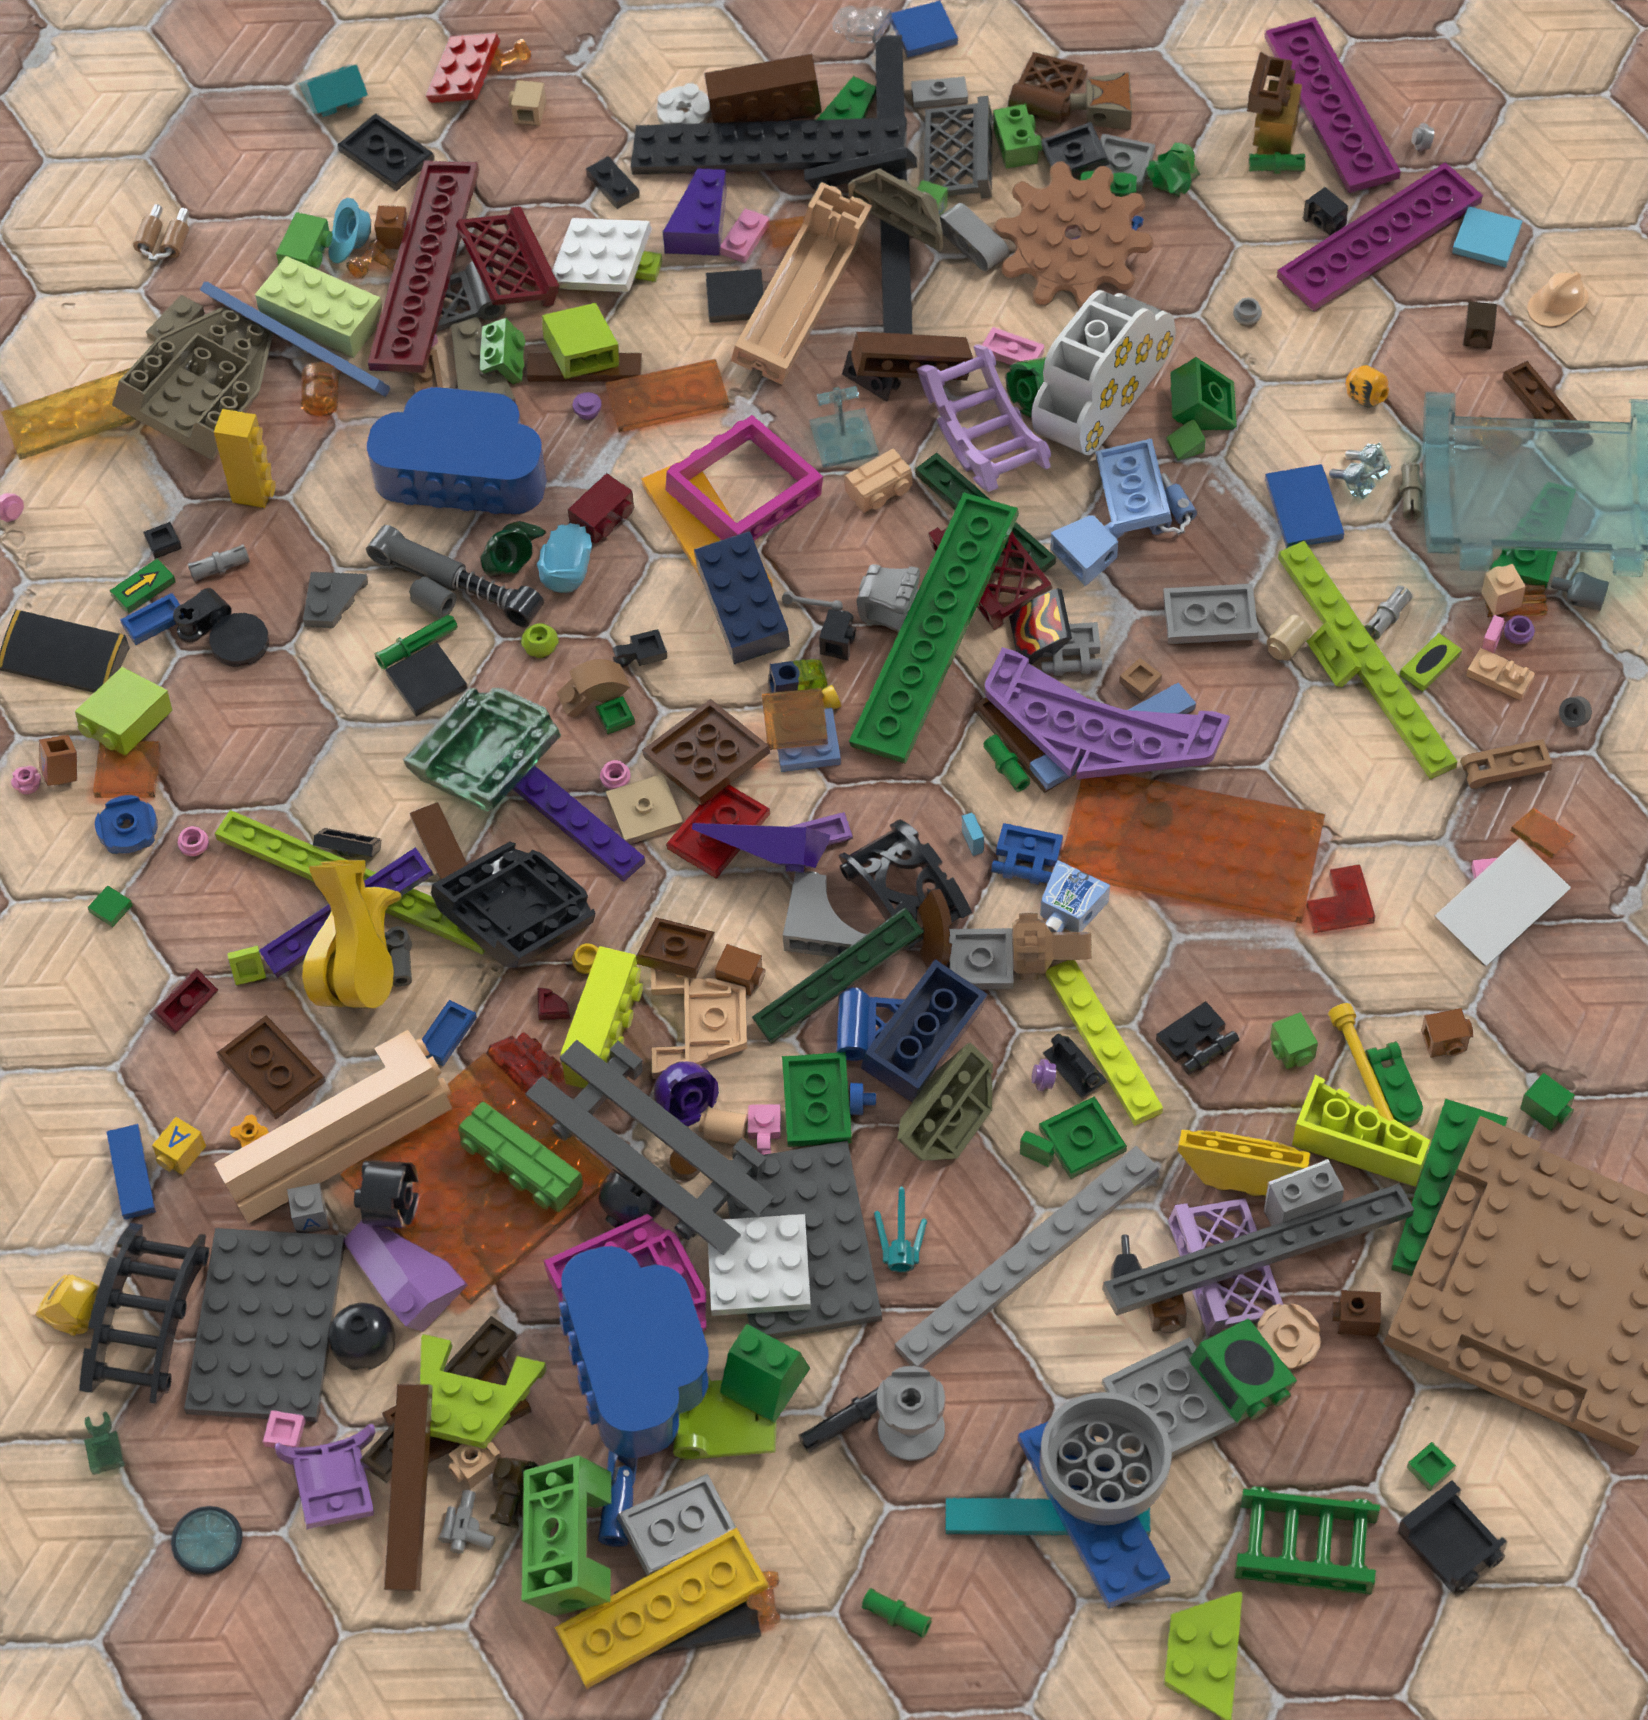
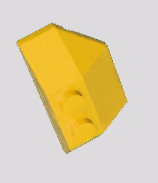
M1182 1130L1177 1149L1205 1185L1213 1186L1219 1190L1231 1189L1242 1191L1251 1196H1266L1268 1182L1307 1168L1310 1159L1309 1152L1299 1151L1282 1143L1218 1131L1198 1130L1192 1132L1190 1130Z

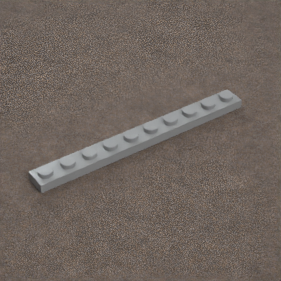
M1135 1146L895 1343V1350L911 1366L921 1368L1154 1177L1158 1173L1159 1167Z

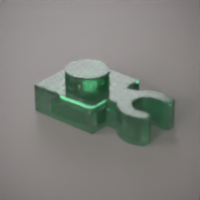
M103 1412L104 1422L97 1427L93 1426L90 1416L85 1417V1426L89 1434L93 1436L84 1440L92 1475L126 1466L119 1434L117 1431L110 1432L112 1420L107 1412Z

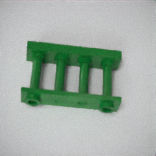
M1264 1487L1243 1489L1240 1508L1251 1509L1248 1551L1244 1554H1237L1234 1578L1372 1595L1376 1569H1368L1365 1565L1367 1523L1377 1524L1380 1505L1372 1504L1371 1501L1366 1499L1344 1501L1270 1492ZM1265 1511L1285 1513L1282 1555L1278 1558L1267 1557L1261 1553ZM1299 1515L1319 1517L1317 1557L1313 1562L1300 1561L1296 1557ZM1333 1519L1354 1521L1351 1564L1347 1566L1334 1565L1330 1561Z

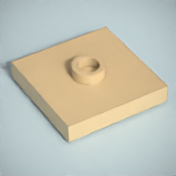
M664 773L606 791L607 800L622 838L629 844L677 830L683 824Z

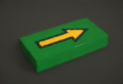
M157 558L110 589V593L129 614L174 584L176 580L174 575Z

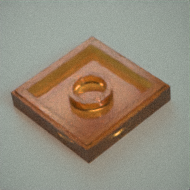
M822 688L762 694L766 741L770 750L828 744Z
M140 741L127 755H123L116 750H109L99 742L93 787L94 797L116 798L123 795H133L139 798H155L161 751L160 742Z

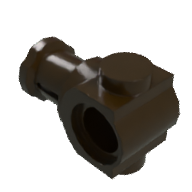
M507 1457L498 1458L492 1479L496 1492L500 1496L495 1512L490 1516V1521L507 1527L518 1528L519 1521H517L522 1501L524 1500V1471L539 1467L536 1462Z

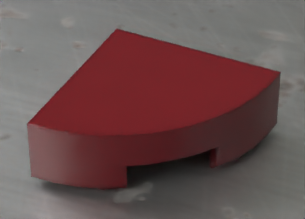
M538 988L539 1020L570 1019L569 1007L565 1000L550 989Z

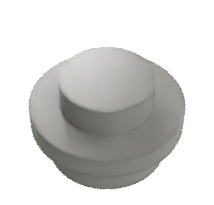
M1421 123L1412 133V144H1415V149L1418 151L1430 149L1434 139L1433 127H1428L1426 123Z
M1243 298L1235 305L1233 315L1239 323L1251 325L1260 320L1262 309L1255 299Z

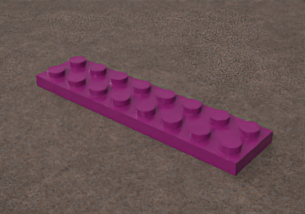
M1316 17L1265 30L1264 39L1274 57L1292 60V69L1296 70L1294 83L1302 84L1300 105L1347 192L1352 193L1400 179L1401 171Z
M1445 162L1277 270V278L1310 309L1315 311L1465 214L1469 207H1476L1482 203L1483 195Z

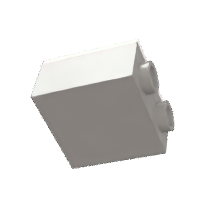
M1325 1160L1268 1182L1264 1212L1271 1226L1341 1203L1344 1188L1329 1160Z

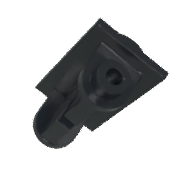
M849 350L842 375L887 402L891 390H897L901 385V380L898 377L857 376L851 357L852 351Z
M1059 1033L1051 1039L1053 1046L1044 1051L1043 1055L1050 1063L1056 1065V1070L1081 1099L1107 1083L1103 1075L1069 1036H1062Z

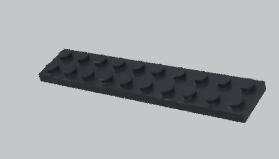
M907 118L636 125L630 168L632 174L696 173L697 169L725 170V172L807 170L906 147Z

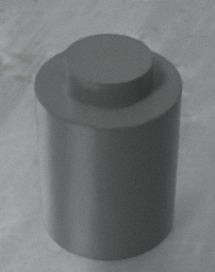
M428 577L415 580L409 590L412 603L439 619L449 615L456 603L455 593Z

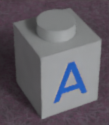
M320 1183L287 1189L291 1218L296 1233H310L329 1229L325 1199Z

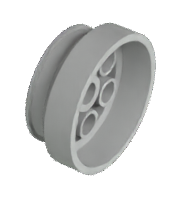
M1108 1392L1090 1393L1065 1403L1048 1421L1041 1442L1040 1471L1047 1489L1068 1513L1080 1520L1097 1525L1119 1524L1146 1511L1162 1494L1170 1471L1172 1459L1171 1442L1161 1420L1144 1404L1121 1394ZM1101 1437L1104 1439V1441L1096 1442L1091 1438ZM1130 1448L1135 1450L1136 1453L1129 1454L1124 1452L1123 1449ZM1066 1455H1074V1456L1078 1457L1079 1459H1077V1460H1069V1459L1065 1458L1064 1456H1066ZM1106 1467L1111 1471L1101 1472L1097 1468ZM1139 1479L1143 1483L1133 1484L1129 1480ZM1079 1485L1082 1486L1084 1490L1076 1491L1073 1490L1070 1486ZM1111 1497L1114 1498L1116 1502L1108 1503L1105 1502L1103 1498Z

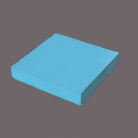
M1469 207L1453 245L1452 253L1506 268L1519 235L1522 220Z

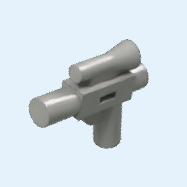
M470 1490L462 1492L457 1515H455V1507L449 1506L447 1508L444 1527L438 1537V1540L441 1542H452L450 1551L456 1554L464 1552L467 1542L490 1550L495 1540L494 1536L479 1531V1522L476 1518L472 1517L476 1493Z

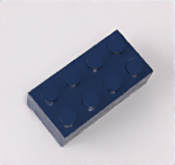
M751 532L742 533L694 549L697 569L733 664L735 665L789 647V631Z
M934 960L866 1051L860 1068L910 1102H913L980 1013L988 994L939 961Z

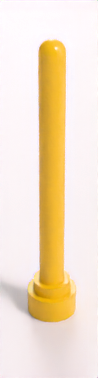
M1339 1004L1328 1012L1332 1025L1343 1032L1375 1109L1378 1110V1114L1392 1121L1394 1119L1355 1030L1356 1014L1352 1004Z

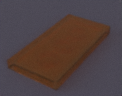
M716 359L605 383L618 433L730 408Z

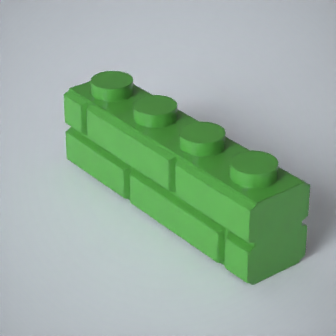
M481 1102L472 1111V1114L459 1125L458 1131L461 1146L472 1155L477 1152L484 1157L485 1164L492 1171L498 1173L501 1170L509 1176L508 1180L516 1189L520 1191L527 1189L531 1192L535 1202L542 1208L548 1209L551 1207L556 1212H560L569 1203V1200L581 1190L583 1181L579 1171L485 1102Z

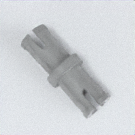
M242 544L221 553L218 551L213 552L212 556L189 563L188 567L194 582L217 573L222 575L226 573L225 570L248 563L250 560Z
M1397 586L1387 601L1379 604L1377 613L1364 626L1370 636L1374 631L1376 632L1372 639H1379L1388 626L1399 619L1401 610L1413 598L1409 589L1406 588L1403 594H1401L1404 586Z

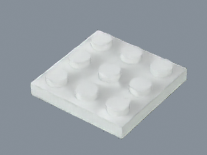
M572 218L552 270L560 285L559 289L629 292L652 230L650 222Z
M805 1214L723 1219L738 1231L741 1237L725 1255L708 1243L712 1316L811 1310Z

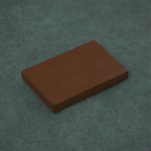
M267 1015L216 1052L223 1064L275 1120L326 1082L324 1075Z

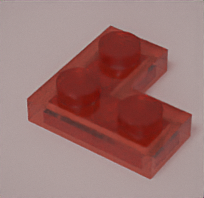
M1360 864L1330 869L1329 878L1335 896L1307 901L1306 908L1313 933L1375 923L1376 916Z

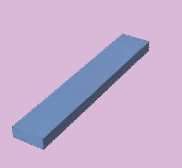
M1178 682L1128 710L1187 714L1195 710L1196 702ZM1046 754L1030 762L1029 769L1046 790L1070 778ZM1080 756L1071 777L1076 774L1083 759L1082 756Z

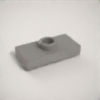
M965 76L911 81L914 108L968 103Z

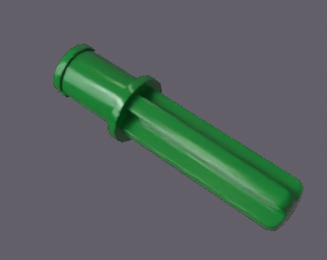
M446 615L403 639L397 638L396 643L374 653L375 659L380 668L385 670L392 664L403 658L410 657L412 653L455 631L458 628L457 622L452 615Z

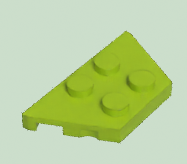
M1235 1592L1171 1614L1164 1685L1177 1694L1187 1696L1189 1701L1202 1709L1204 1707L1219 1716L1220 1720H1232L1243 1592Z

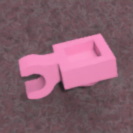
M780 1104L748 1105V1138L757 1139V1151L762 1155L771 1154V1139H781Z

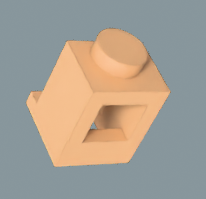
M492 1442L485 1449L462 1444L448 1454L451 1462L448 1465V1469L459 1483L464 1480L471 1489L494 1472L497 1460L501 1458V1454ZM477 1454V1457L474 1460H469L471 1457Z

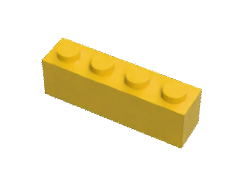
M222 409L214 429V436L232 503L265 508L269 497L272 498L274 496L276 483L271 477V463L267 461V446L263 444V431L259 427L256 414Z

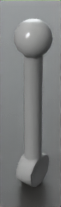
M789 591L784 592L782 596L784 604L798 602L829 607L836 611H840L843 608V604L839 600L828 602L797 597Z

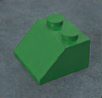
M1197 357L1170 372L1171 412L1173 419L1183 425L1194 419L1200 430H1233L1237 428L1234 381Z
M746 1324L728 1351L720 1393L775 1424L809 1372L810 1366L799 1351Z

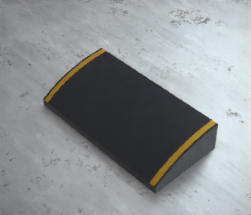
M15 609L0 649V670L94 693L121 668L130 648L126 635Z

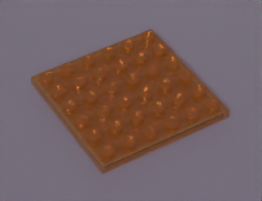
M485 1053L447 1084L452 1093L447 1098L453 1109L353 1164L340 1174L342 1181L355 1192L357 1188H361L363 1179L362 1165L365 1160L404 1162L415 1165L419 1183L413 1182V1192L419 1193L415 1217L410 1225H405L406 1228H391L400 1237L449 1262L468 1284L460 1295L470 1305L599 1193L604 1179L611 1172L574 1136L567 1138L565 1141L558 1138L551 1130L555 1120L525 1096L527 1092ZM481 1102L488 1104L581 1173L583 1181L581 1190L569 1200V1203L560 1212H556L551 1207L548 1209L542 1208L535 1202L531 1192L527 1189L523 1191L516 1189L508 1180L509 1176L501 1170L498 1173L492 1171L485 1164L484 1157L477 1152L472 1155L461 1146L458 1131L459 1125L472 1114V1111Z

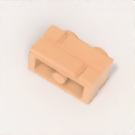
M893 448L845 475V491L863 513L872 508L879 509L889 498L896 494L901 496L912 486V470Z

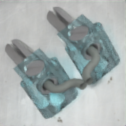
M1381 443L1376 445L1367 444L1362 451L1347 450L1345 453L1347 460L1361 461V463H1351L1345 470L1332 468L1329 476L1332 479L1345 480L1352 496L1364 499L1375 487L1372 478H1376V480L1382 479L1391 469V464Z

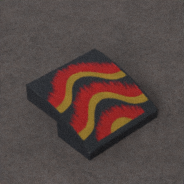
M1056 588L1032 599L1009 616L1015 650L1028 658L1030 665L1045 652L1056 654L1072 639L1062 589Z

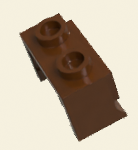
M1260 52L1249 91L1247 112L1280 117L1282 107H1288L1291 90H1287L1288 86H1293L1296 70L1292 69V60L1271 57ZM1267 76L1280 78L1277 92L1264 90Z

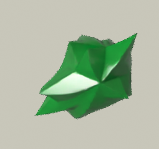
M1175 142L1169 151L1159 154L1157 160L1149 161V165L1146 166L1147 173L1153 182L1152 187L1167 191L1180 197V192L1185 195L1190 189L1191 180L1200 175L1195 165L1194 151L1191 146L1184 143Z

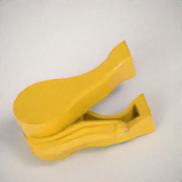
M365 860L321 862L322 865L309 866L315 885L325 896L331 907V914L314 938L304 959L302 972L304 990L309 1000L316 1006L375 1009L383 1005L389 997L393 985L394 969L392 958L386 946L384 918L387 907L399 901L401 894L398 891L387 888L365 887L363 879L366 870Z

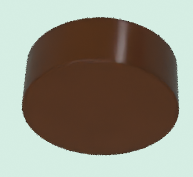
M675 1151L671 1153L670 1168L676 1177L692 1179L700 1173L699 1170Z

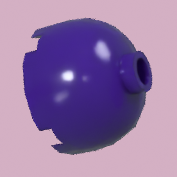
M690 1061L676 1062L662 1071L657 1078L653 1089L654 1101L685 1126H690L700 1121V1113L705 1111L708 1106L713 1108L716 1104L719 1094L718 1082L706 1068Z

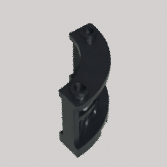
M901 819L890 824L892 830L850 855L845 852L839 855L842 862L839 867L845 879L862 889L877 907L885 921L906 907L917 922V910L926 898L922 887L928 882L934 884L935 888L932 890H941L950 911L951 922L959 918L963 919L973 913L955 879L952 877L947 880V874L943 873L939 866L943 864V861L929 843L921 844L918 839V832ZM906 854L911 857L908 860L902 859V857ZM890 865L901 869H915L918 867L923 869L916 880L917 896L900 893L886 887V877ZM927 888V895L929 894L931 889ZM891 903L898 905L896 909H894ZM924 935L918 938L913 943H911L906 948L910 949L914 947L916 943L923 940Z

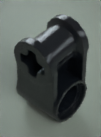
M212 588L201 590L196 596L179 605L173 612L174 621L178 624V637L185 642L199 640L203 635L211 631L220 619L230 615L232 608Z

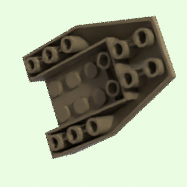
M223 306L159 336L119 380L112 406L205 457L214 460L219 453L214 429L221 411L226 409L246 413L259 395L273 333Z

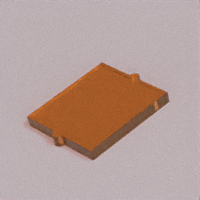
M1532 808L1510 829L1512 833L1527 842L1530 847L1536 848L1551 859L1559 854L1575 838L1574 834L1557 824L1556 820H1551L1535 808Z

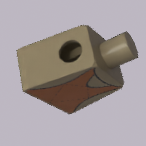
M1130 72L1089 77L1086 79L1085 93L1070 94V110H1086L1087 123L1091 122L1093 126L1131 130Z

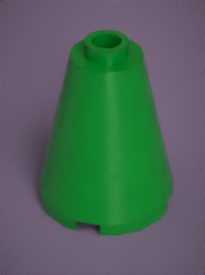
M1046 357L1018 361L1011 364L1010 372L1006 373V389L1013 404L1019 403L1023 408L1019 411L1028 417H1032L1035 397L1044 383L1043 369Z

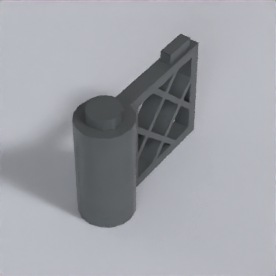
M473 261L467 265L464 271L451 275L445 297L453 301L448 309L442 308L441 314L443 316L438 322L436 332L471 318L481 317L491 320L500 317L504 313L505 304L493 305ZM487 266L486 270L495 275L493 267ZM463 283L458 294L448 291L451 285ZM497 286L496 291L498 295H502L499 286ZM460 303L469 305L471 310L461 314L454 312Z

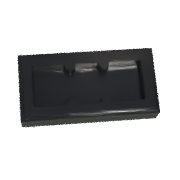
M323 828L314 835L313 846L337 850L339 855L343 856L360 854L372 857L381 850L382 839Z

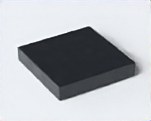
M1091 122L1041 140L1042 150L1050 168L1056 162H1064L1070 167L1073 178L1081 175L1083 172L1093 171L1100 166L1109 165L1108 157Z
M761 269L706 273L709 323L750 319L763 296Z
M437 642L385 669L387 677L415 716L468 689L467 683Z

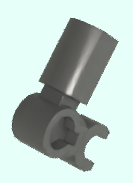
M395 926L389 929L388 932H385L387 950L393 962V985L399 987L412 983L410 958L412 941L404 927Z

